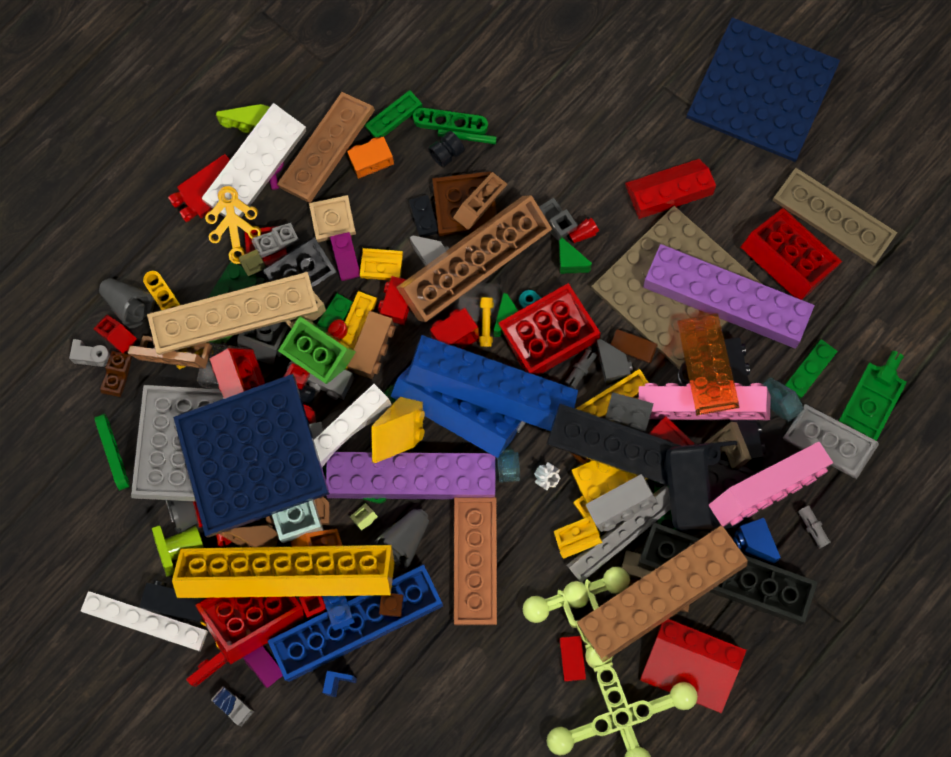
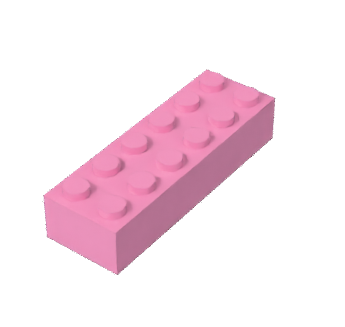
M647 383L645 386H639L638 399L654 403L649 419L661 420L666 416L670 420H770L771 395L767 386L761 383H752L751 386H742L739 383H731L729 386H721L718 383H710L708 386H699L696 383L678 386L675 383H667L666 386H658L654 383Z
M817 442L730 487L711 502L709 507L723 527L729 523L734 526L742 521L744 517L747 516L749 518L757 513L759 509L762 508L763 510L772 505L774 501L778 502L784 499L789 493L797 492L803 488L802 485L808 486L817 480L815 476L819 478L828 472L827 467L833 461L821 443Z

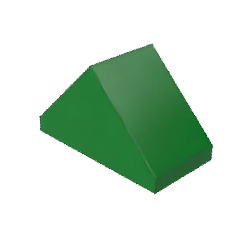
M561 238L559 240L560 274L589 273L592 263L565 239Z
M503 293L494 327V337L497 338L503 335L498 323L518 312L506 293Z

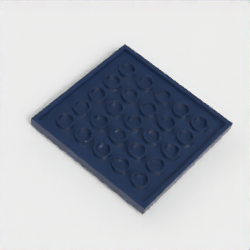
M732 17L686 118L796 162L840 60Z
M293 374L173 417L206 537L220 534L330 494Z

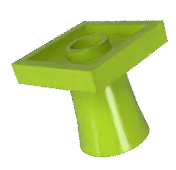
M196 525L165 539L160 526L152 528L153 537L166 577L174 574L172 561L178 559L180 549L204 548Z

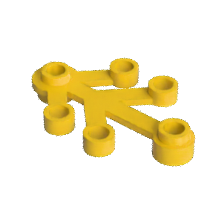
M224 186L218 192L219 202L212 211L206 214L205 220L209 224L216 223L218 214L226 207V217L216 230L209 234V240L212 243H218L222 238V234L229 226L232 242L229 259L231 262L239 264L240 260L235 255V251H240L242 256L246 252L240 245L237 226L247 232L252 239L261 235V229L258 226H251L235 213L234 206L244 212L249 220L257 217L258 210L253 206L249 207L238 199V192L235 188ZM225 193H230L232 198H226ZM253 210L255 212V215L250 216L248 214V211ZM213 214L215 220H210L208 216ZM251 230H257L258 235H253ZM212 234H217L219 239H213Z

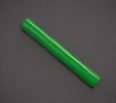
M447 129L438 130V136L440 137L448 131H452L461 140L496 144L497 140L496 136Z

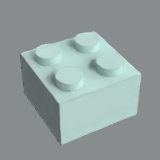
M314 500L272 515L279 540L283 544L293 541L305 533L323 531Z

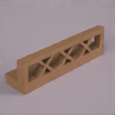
M143 336L140 346H130L128 354L141 361L205 369L212 345L202 343L187 347L188 351L186 353L175 350L158 355L155 347L153 349L147 348L148 342H153L154 344L153 337ZM200 348L204 349L202 357L194 354Z

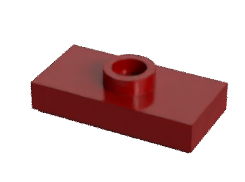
M220 652L210 661L206 659L199 664V669L186 680L191 686L197 687L226 664L228 660Z

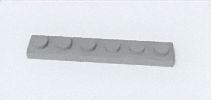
M666 485L654 493L657 502L650 509L641 510L632 519L617 523L613 529L600 537L602 540L601 544L584 550L567 564L568 568L580 582L588 578L650 527L653 522H656L671 509L669 488Z

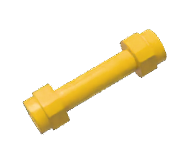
M481 297L480 308H483L482 336H479L480 346L492 347L493 336H490L491 308L494 307L493 298Z

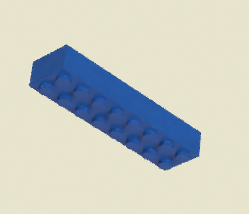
M423 335L415 350L406 380L551 431L559 404L575 408L578 393L576 389Z
M422 565L392 580L391 593L404 595L401 617L379 615L381 595H363L348 601L355 622L334 631L328 612H325L268 640L284 679L290 682L443 607L425 566Z

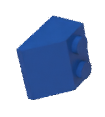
M764 518L742 525L734 533L733 541L743 554L770 565L775 564L781 558Z

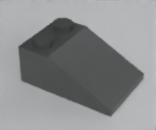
M284 321L240 333L237 340V349H253L258 361L275 366L281 355L278 350L291 331V328Z

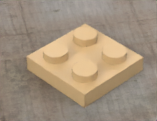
M348 195L309 203L317 242L331 240L330 236L350 232V235H356Z

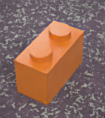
M384 136L373 138L368 143L356 145L347 151L358 179L394 165L393 156Z

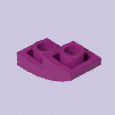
M263 646L243 657L248 667L255 672L266 688L283 676L279 666Z

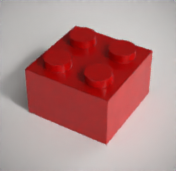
M466 308L453 311L449 318L444 321L439 320L435 322L430 329L432 339L460 349H464L479 340L478 326Z

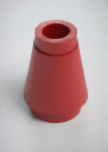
M592 218L585 219L569 236L575 244L596 236L599 229Z

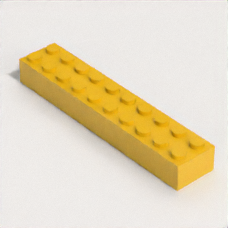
M392 545L180 549L172 583L177 598L391 595L395 562Z

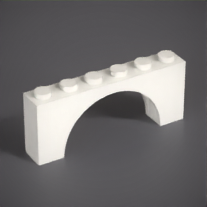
M375 384L314 439L322 467L343 443L365 426L376 422L392 405L389 398Z

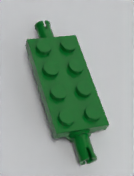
M897 351L891 352L886 364L882 367L875 366L872 363L867 365L838 420L876 441L907 383L897 375V369L904 358L901 353L897 356Z

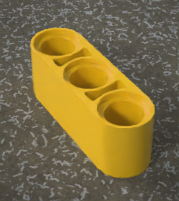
M149 271L145 274L143 282L161 310L180 306L158 272ZM153 280H159L156 285H150ZM169 295L166 301H161L163 296Z

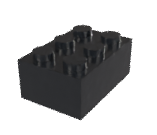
M311 237L261 269L269 282L308 272L312 287L336 272L315 237Z

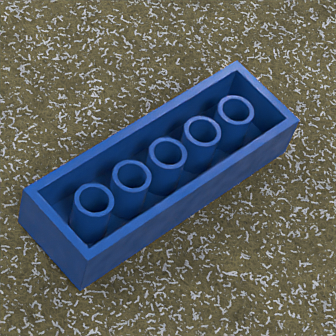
M411 365L397 378L391 394L392 398L397 400L399 397L423 402L425 417L497 458L514 439L522 422L406 381Z

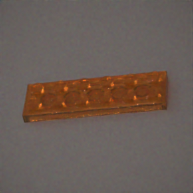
M718 313L678 320V329L696 416L739 408V401Z

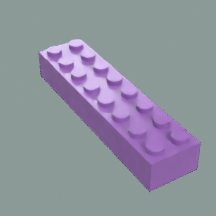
M662 244L658 248L643 288L795 349L801 341L815 306Z
M334 452L327 461L326 483L330 494L326 496L327 498L353 499L495 498V456L487 453H399L378 463H373L372 452Z

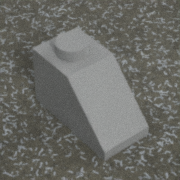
M418 236L410 237L412 247L425 266L449 249L448 246L444 247L441 241Z

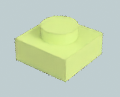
M365 503L349 517L363 530L371 525L378 516Z

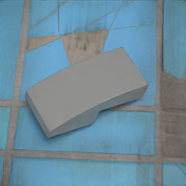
M288 223L272 228L270 233L254 237L252 243L263 258L293 245L299 239L292 224Z

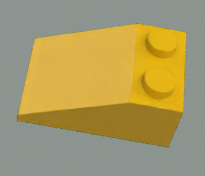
M399 397L372 425L373 463H378L412 449L423 439L425 433L423 429L425 416L423 402Z

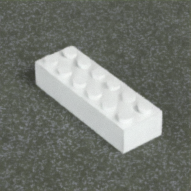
M273 103L202 197L203 202L213 209L219 202V190L224 186H232L238 192V199L250 207L305 134L306 127ZM225 193L226 198H232L230 193ZM234 206L235 213L242 218L245 213ZM226 207L219 213L223 217L227 215Z

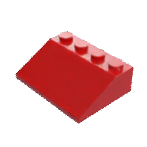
M784 208L752 231L740 247L793 297L800 300L809 295L842 262Z
M569 283L498 323L522 369L536 376L593 345L600 339L601 334Z
M295 596L207 598L195 605L230 665L268 643V640L305 621L303 607Z
M667 619L660 624L640 681L669 693L673 686L679 682L690 683L697 691L698 698L696 704L722 713L740 670L746 650Z

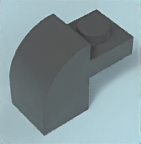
M555 198L539 206L552 228L549 232L557 240L577 229L578 225L568 210L563 211Z

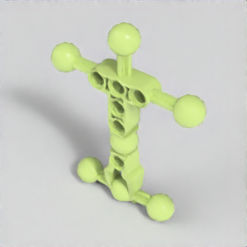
M611 567L605 572L602 579L590 582L588 579H586L585 583L579 581L570 582L563 591L558 589L557 595L547 599L541 596H531L523 604L522 609L525 618L533 623L544 621L548 617L549 611L560 607L564 608L570 626L577 628L583 642L586 644V662L594 669V673L597 672V681L609 711L597 716L592 723L572 730L564 727L552 729L546 741L549 750L556 755H566L572 750L576 742L595 735L606 736L620 731L627 749L625 757H651L646 749L639 746L632 726L647 721L653 714L672 707L680 710H689L697 702L698 695L695 687L687 682H679L673 686L670 694L649 702L642 700L628 705L618 676L612 668L613 656L602 662L578 627L577 621L574 620L570 607L581 608L590 600L594 611L599 607L594 595L607 590L618 594L629 587L630 576L621 567ZM603 671H610L613 675L612 681L608 683L603 682L600 678ZM613 691L618 692L621 697L620 701L615 704L611 703L608 699L609 693ZM639 705L647 706L649 709L648 716L640 717L636 711ZM620 712L628 716V722L625 725H621L616 721V715ZM598 720L607 722L608 729L605 732L596 730L595 724Z

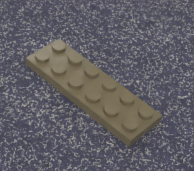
M797 168L793 170L773 198L775 203L873 266H875L898 233Z

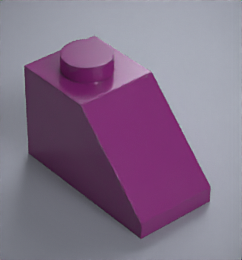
M350 232L330 236L341 281L360 277Z

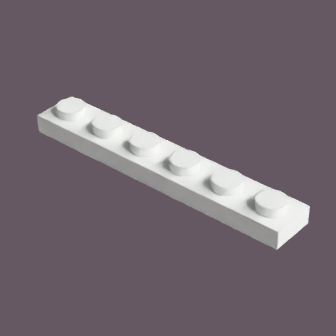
M89 591L81 609L83 613L200 652L208 633L207 630Z

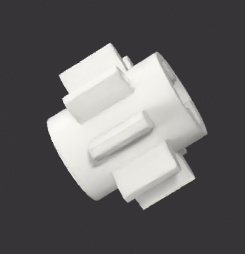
M547 462L546 466L539 465L534 473L537 478L535 483L545 490H548L549 487H556L561 479L558 474L560 469Z

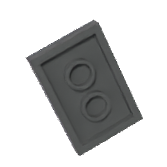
M612 392L605 419L645 433L654 403Z

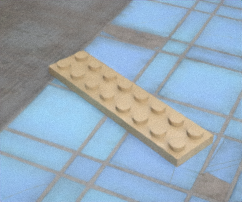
M308 272L150 313L147 314L156 352L160 355L296 319L299 316L311 315L319 311Z

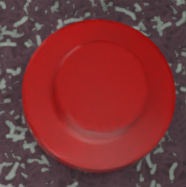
M340 319L333 321L328 328V333L337 339H343L348 332L346 323Z

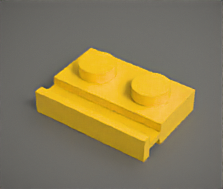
M363 248L360 278L391 280L392 276L401 278L403 251Z
M591 516L554 531L563 559L602 543L598 527Z

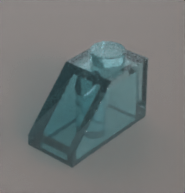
M771 377L763 383L769 390L771 395L770 408L776 415L789 422L804 410L794 390Z
M504 450L497 458L499 482L520 481L518 452Z

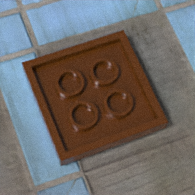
M491 171L432 178L439 236L472 233L497 215L494 201L470 230L453 218L463 202L491 174Z

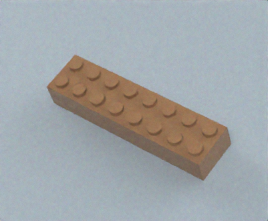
M532 195L522 196L396 288L418 321L427 322L551 231L552 228Z
M721 525L577 621L578 627L600 660L605 662L745 568L748 560Z

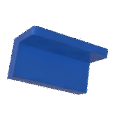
M327 671L323 693L327 696L336 697L339 680L356 683L357 678L352 675Z

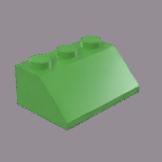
M299 316L278 350L325 384H328L345 370L356 353L355 350L311 320Z

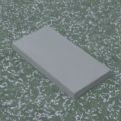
M806 404L783 437L786 442L801 450L820 442L833 461L831 466L855 479L858 478L879 445L876 440Z

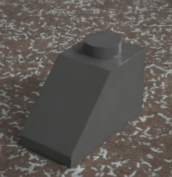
M602 339L597 340L596 348L605 384L618 382L629 376L630 372H633L631 360H627L626 354Z

